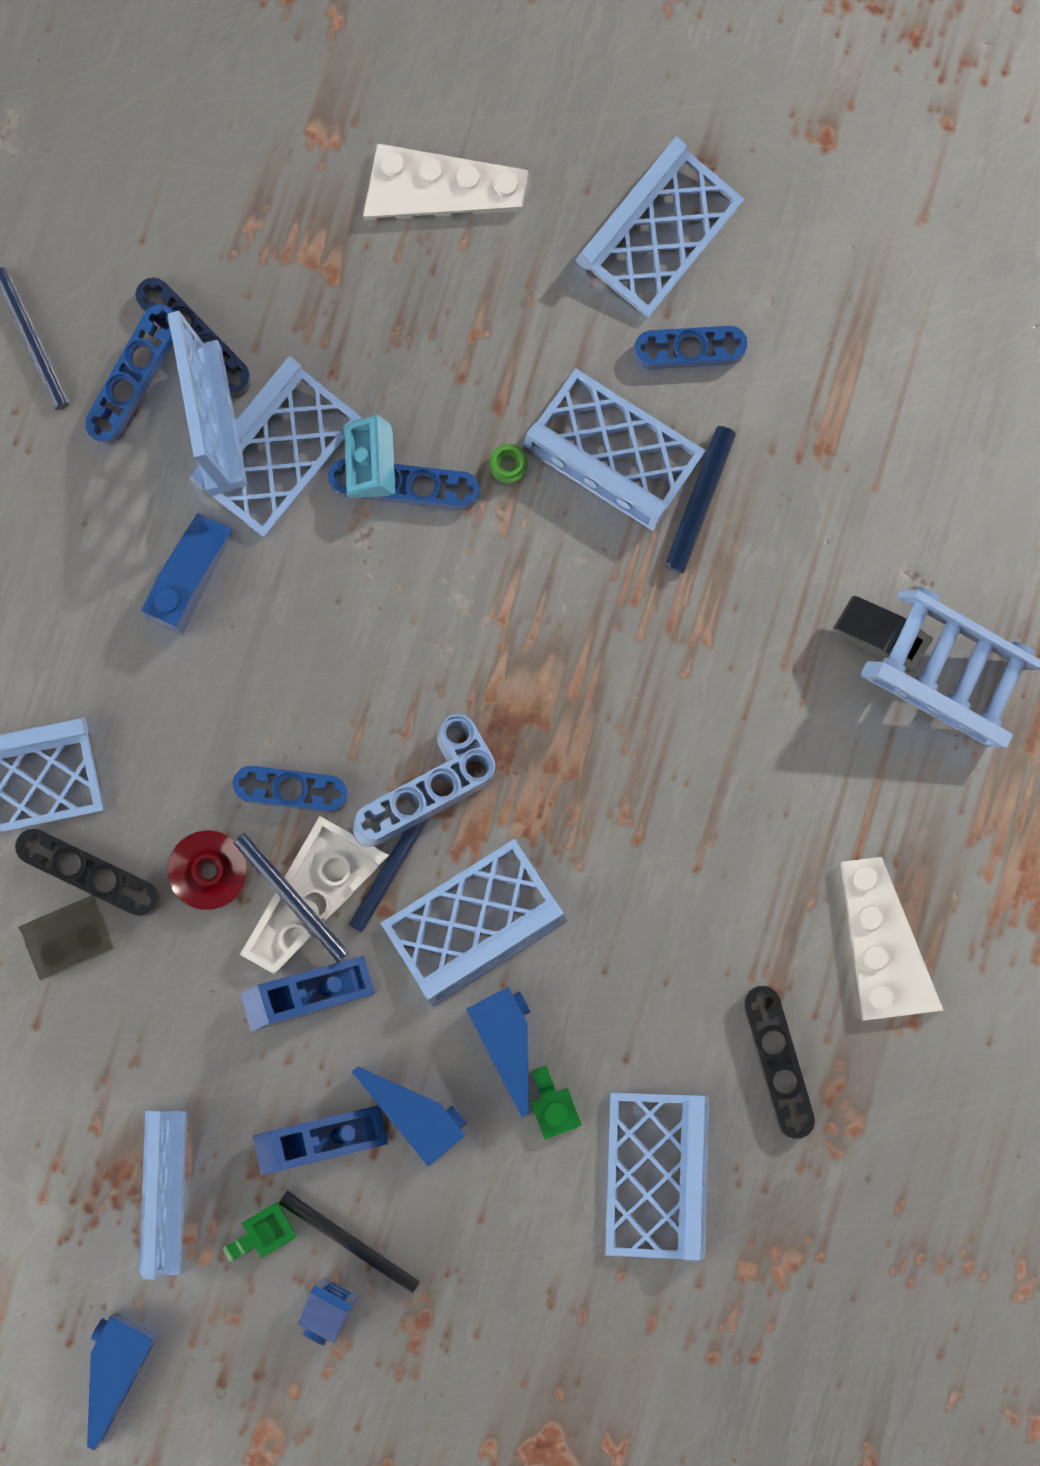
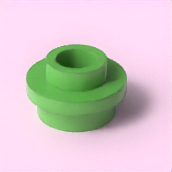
M504 444L497 447L489 458L491 474L495 479L503 483L519 481L525 475L528 468V459L525 452L513 444ZM505 459H512L515 461L516 466L514 469L507 471L501 467V463Z

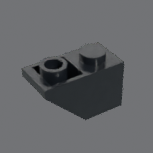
M855 595L849 600L833 630L877 661H883L884 658H889L907 619ZM921 629L903 664L906 667L905 672H914L933 640L931 636Z

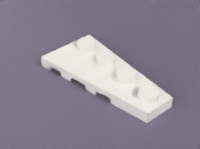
M377 144L363 219L364 221H378L377 218L387 217L410 219L413 216L419 215L443 217L451 216L452 213L471 212L472 215L522 212L529 170Z
M319 816L284 878L318 917L326 923L389 855L374 846L369 847L360 844L353 834ZM275 893L240 955L276 975L313 934L279 895Z
M882 857L841 862L862 1021L944 1011Z

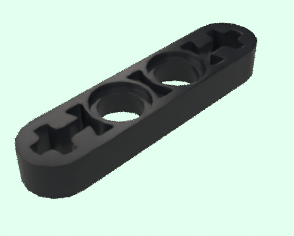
M27 829L16 840V853L25 863L126 912L144 917L154 913L158 908L160 902L159 892L151 883L44 831ZM37 837H41L40 845L51 851H54L55 844L60 845V848L52 856L49 868L45 866L49 858L39 853H34L32 858L28 857L30 850L25 847L28 840L35 841ZM68 853H74L80 858V869L73 875H64L59 867L60 859ZM109 870L116 876V884L111 891L103 893L95 887V877L99 872ZM125 878L131 879V882L126 887L133 891L141 892L143 888L148 889L146 896L151 899L148 906L141 904L138 909H135L136 901L122 894L121 902L115 900L123 890Z
M757 986L746 994L743 1002L752 1039L777 1125L786 1137L801 1139L811 1133L815 1124L810 1099L781 1000L777 992L772 988ZM757 993H762L764 998L772 999L773 1005L767 1008L769 1019L771 1020L778 1016L780 1025H768L759 1031L757 1030L755 1022H764L760 1010L753 1011L751 1008V1003L757 1000ZM769 1031L779 1032L784 1038L785 1045L783 1050L775 1055L767 1053L762 1047L763 1036ZM781 1070L790 1071L796 1078L795 1088L786 1094L778 1092L773 1085L774 1076ZM801 1094L802 1103L794 1104L798 1114L806 1115L807 1122L801 1124L802 1131L796 1132L794 1127H786L785 1120L791 1117L789 1106L785 1105L780 1109L778 1100L792 1099Z

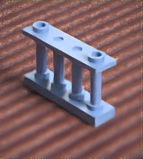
M917 587L916 590H900L897 598L913 606L889 658H884L883 661H867L860 676L987 747L1007 748L1013 734L1001 727L1002 721L1000 717L1022 670H1040V659L1033 656L1035 650L1020 642H1013L1012 644L939 602L940 596L927 588ZM926 615H929L945 626L921 677L916 676V679L904 673L906 667L903 664ZM960 633L977 644L954 694H949L946 697L937 691L938 685L936 681ZM992 651L1009 662L985 713L981 712L978 715L969 709L971 704L968 702V699Z

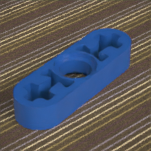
M735 326L649 330L643 332L637 338L634 355L636 361L647 369L732 365L738 363L744 357L747 349V337L741 329ZM707 337H713L712 345L724 344L725 337H732L733 343L740 345L735 347L733 354H727L725 347H714L713 356H707L709 347ZM686 338H694L700 342L702 351L695 357H687L681 353L680 343ZM668 339H674L673 355L675 358H668L669 350L658 351L656 358H649L648 352L641 351V349L647 348L649 341H654L657 348H668Z
M245 766L238 770L233 778L235 793L247 803L334 813L341 810L348 800V790L343 781L331 775ZM250 774H256L258 782L270 784L269 776H276L272 784L273 798H266L269 791L260 788L254 789L253 795H247V789L241 786L242 780H249ZM286 779H297L302 785V792L295 800H285L280 795V785ZM308 780L315 781L313 788L316 790H326L328 784H334L335 790L341 793L340 798H334L332 805H326L324 797L312 795L313 803H305L309 795Z

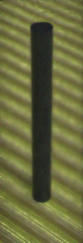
M287 1190L278 1204L412 1294L421 1282V1279Z

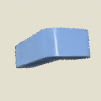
M463 714L450 715L443 721L440 727L437 743L447 762L370 802L357 812L353 824V833L360 844L369 847L380 845L475 794L489 784L495 771V761L475 724L469 717ZM451 728H459L466 734L467 740L460 744L453 743L447 738L446 731ZM470 762H478L485 767L486 775L474 778L467 773L465 767ZM437 780H444L451 786L452 793L444 797L438 796L432 791L431 783ZM403 798L410 799L416 804L417 811L412 815H404L397 810L396 802ZM386 807L389 818L379 824L377 833H374L371 828L364 830L366 818H369L372 823L384 818Z

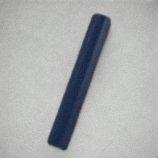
M725 426L716 427L667 557L665 566L671 571L677 573L685 572L727 461L736 432Z

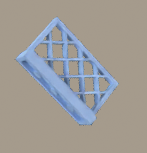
M677 136L575 259V262L585 271L587 269L592 271L647 318L744 200L742 196L686 150L688 145ZM684 163L697 173L699 187L678 189L677 171ZM704 179L712 186H705ZM671 180L672 189L663 190ZM720 192L731 201V204L724 212L708 213L706 193ZM699 193L701 214L681 216L679 195ZM660 196H673L675 216L654 218V199ZM647 209L648 218L639 219ZM718 219L714 223V225L711 228H709V220ZM702 220L704 237L701 241L684 243L682 222ZM676 223L678 243L657 245L655 224ZM649 225L651 246L630 247L629 230L632 226ZM623 239L624 248H615ZM694 248L686 258L685 249ZM679 250V268L676 271L660 272L658 251ZM652 252L654 273L633 274L631 253ZM625 254L627 275L613 276L601 264L609 255ZM671 277L662 287L661 278ZM655 279L656 296L649 305L636 296L634 280ZM622 281H628V287H629V289H628L625 285H623L621 282H622Z
M180 311L168 313L193 456L201 465L205 491L210 496L248 486L221 345L217 340L203 343Z
M288 356L235 421L242 458L243 451L248 445L265 444L267 466L245 467L244 469L245 473L268 471L270 493L247 495L245 486L242 487V496L226 497L220 493L212 497L264 538L345 439L344 427L341 431L324 432L321 411L337 409L349 419L346 424L358 421L361 417L305 372L298 362ZM301 380L314 390L316 406L293 408L292 391ZM320 396L330 404L321 405ZM287 398L288 408L278 409ZM316 411L319 433L296 435L294 413ZM289 414L291 436L269 438L268 420L273 415ZM263 428L264 438L254 439ZM335 437L325 449L324 438ZM319 439L321 449L319 458L316 461L299 462L297 441ZM292 441L294 463L272 465L269 443ZM199 465L191 474L190 481L205 491L201 465ZM310 467L301 478L300 468ZM295 468L297 484L292 491L275 492L272 470ZM286 497L276 509L275 498ZM271 498L272 515L261 526L249 516L248 500ZM243 501L244 511L233 502Z
M576 368L538 422H534L527 432L523 449L653 532L706 452L700 446ZM578 383L590 391L593 402L572 406L569 392ZM565 400L566 407L559 408L562 402ZM616 407L623 412L625 423L605 426L601 409ZM595 410L599 427L578 431L574 413ZM568 415L572 432L557 434L547 428L546 425L552 417ZM648 427L656 433L658 444L637 446L634 429ZM627 431L631 448L611 452L607 434ZM601 435L605 453L590 455L582 449L581 438ZM681 448L693 456L687 465L671 468L666 450ZM660 451L664 469L644 472L640 455ZM633 456L637 474L623 476L615 470L613 459ZM680 474V476L674 483L673 475ZM666 477L669 492L663 501L648 491L646 480Z
M86 717L0 735V763L10 769L0 784V797L18 808L9 822L0 823V832L104 810L88 736L89 728ZM80 743L84 759L76 771L56 760L64 746ZM57 747L52 756L42 751ZM35 752L48 761L37 780L17 768L27 753ZM18 756L13 764L4 759ZM53 764L72 776L60 795L41 783ZM84 767H86L88 780L80 775ZM14 772L33 784L22 803L2 791ZM76 779L90 788L93 804L78 807L65 799ZM37 788L57 800L48 814L39 815L26 807ZM61 803L70 808L56 812ZM22 811L31 816L17 820Z
M514 838L380 924L427 1000L434 1007L562 926L567 920L560 906L554 900ZM514 852L521 863L518 878L496 875L499 861ZM492 866L490 873L482 872ZM525 870L533 882L523 880ZM473 877L488 879L484 900L462 896L466 881ZM494 881L516 885L511 906L490 902ZM458 887L457 894L449 893ZM521 887L537 889L545 902L532 910L517 907ZM439 898L455 901L450 921L429 917L433 902ZM461 902L482 906L477 927L456 923ZM488 908L509 912L506 927L499 931L483 929ZM424 909L423 916L416 915L417 912ZM515 913L523 915L514 921ZM406 919L421 922L416 943L400 940L393 928ZM427 923L448 927L444 948L422 944ZM454 929L476 933L472 948L465 953L449 950ZM481 935L490 936L487 939L480 942ZM405 947L414 949L412 958ZM420 951L441 954L438 970L424 978L417 968ZM448 956L455 957V959L446 964Z
M611 1093L605 1256L668 1258L694 1261L705 1259L709 1096ZM620 1101H635L646 1113L631 1130L620 1119ZM644 1102H659L652 1110L644 1104ZM666 1103H682V1121L669 1131L655 1116V1113ZM651 1118L666 1136L649 1151L634 1133ZM619 1126L626 1133L620 1140ZM680 1129L681 1143L674 1136ZM629 1138L645 1154L630 1170L618 1159V1149ZM669 1139L681 1151V1161L670 1172L654 1156ZM648 1159L665 1176L649 1192L633 1175ZM618 1167L625 1174L620 1180H618ZM678 1170H680V1184L673 1177ZM628 1178L644 1195L629 1211L617 1200V1189ZM668 1180L680 1192L679 1203L669 1213L652 1196ZM647 1200L663 1216L649 1232H646L632 1216ZM618 1209L623 1216L616 1222V1212ZM678 1210H679V1225H678V1224L676 1223V1221L672 1218V1216H673ZM626 1220L643 1236L632 1248L615 1247L616 1229ZM667 1221L678 1232V1250L662 1249L651 1237ZM647 1241L654 1249L639 1247Z
M145 1111L139 1274H142V1280H155L163 1275L182 1274L187 1111Z

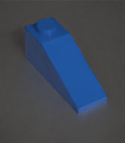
M196 514L157 576L141 609V612L147 619L183 635L233 532L232 528L201 514Z
M364 956L262 983L240 993L250 1030L253 1032L373 995L375 991Z
M507 987L467 1008L466 1011L521 1117L529 1114L528 1023L524 1016L531 1013L521 992L512 994L510 988Z
M356 1067L351 1071L427 1166H430L466 1136L462 1128L467 1125V1122L453 1105L446 1110L441 1103L362 1067Z
M379 1105L252 1136L261 1176L388 1145Z
M326 1278L321 1279L312 1288L298 1322V1325L305 1328L303 1335L321 1345H325L327 1340L335 1343L359 1296Z
M118 1313L111 1315L108 1320L102 1318L90 1339L96 1344L90 1354L87 1447L94 1451L101 1446L159 1336Z

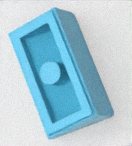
M378 415L345 424L347 496L359 498L395 494L392 425Z

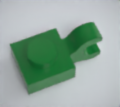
M546 1065L532 1070L541 1097L530 1101L544 1140L582 1126L568 1087L556 1091Z
M275 1202L243 1221L241 1224L247 1234L222 1249L230 1262L256 1248L260 1257L263 1258L297 1236L280 1206Z

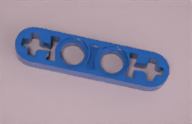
M163 304L153 305L147 309L86 417L85 429L94 440L102 443H112L123 434L173 345L170 326L167 330L161 328L157 332L155 339L161 342L159 347L151 341L143 339L145 333L153 337L157 331L158 326L153 323L156 317L163 318L166 313L175 312L170 307ZM140 347H149L152 352L150 364L143 368L135 366L133 362L134 352ZM127 380L133 386V394L129 400L120 402L114 396V389L119 382ZM107 401L113 406L123 409L121 415L115 411L111 414L109 423L113 425L110 432L103 430L99 435L101 428L96 425L98 419L106 420L112 411L105 407Z
M340 459L330 467L328 480L335 493L348 497L347 487H343L340 479L336 478V475H343L344 469H346V460ZM394 464L395 494L380 497H359V499L467 510L477 503L480 493L479 484L470 473ZM425 476L433 480L435 487L430 495L421 497L413 492L412 485L417 478ZM440 479H447V488H458L460 482H466L467 488L473 490V493L466 494L464 500H458L455 492L445 491V499H439L441 492Z

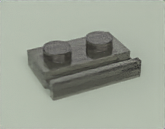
M93 895L18 926L36 973L41 981L116 949Z

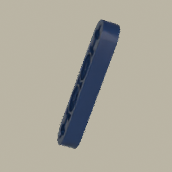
M154 277L143 280L138 285L135 293L136 301L141 310L145 313L149 307L157 305L154 301L146 304L149 300L146 293L149 290H152L154 293L162 290L160 296L163 303L174 311H180L182 315L188 316L191 319L190 326L202 342L217 340L221 345L223 358L229 357V359L224 361L225 366L233 374L241 371L239 375L241 383L237 386L232 382L228 384L231 397H240L245 394L251 385V375L243 361L166 282ZM166 313L161 319L156 317L153 323L159 329L167 330L170 326L166 320L168 314Z

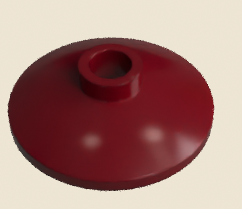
M204 830L186 836L176 845L168 861L167 874L173 892L182 902L196 909L214 910L231 903L240 894L247 878V861L233 844L234 840L221 832ZM207 864H213L216 867V874L210 879H206L202 875V870Z

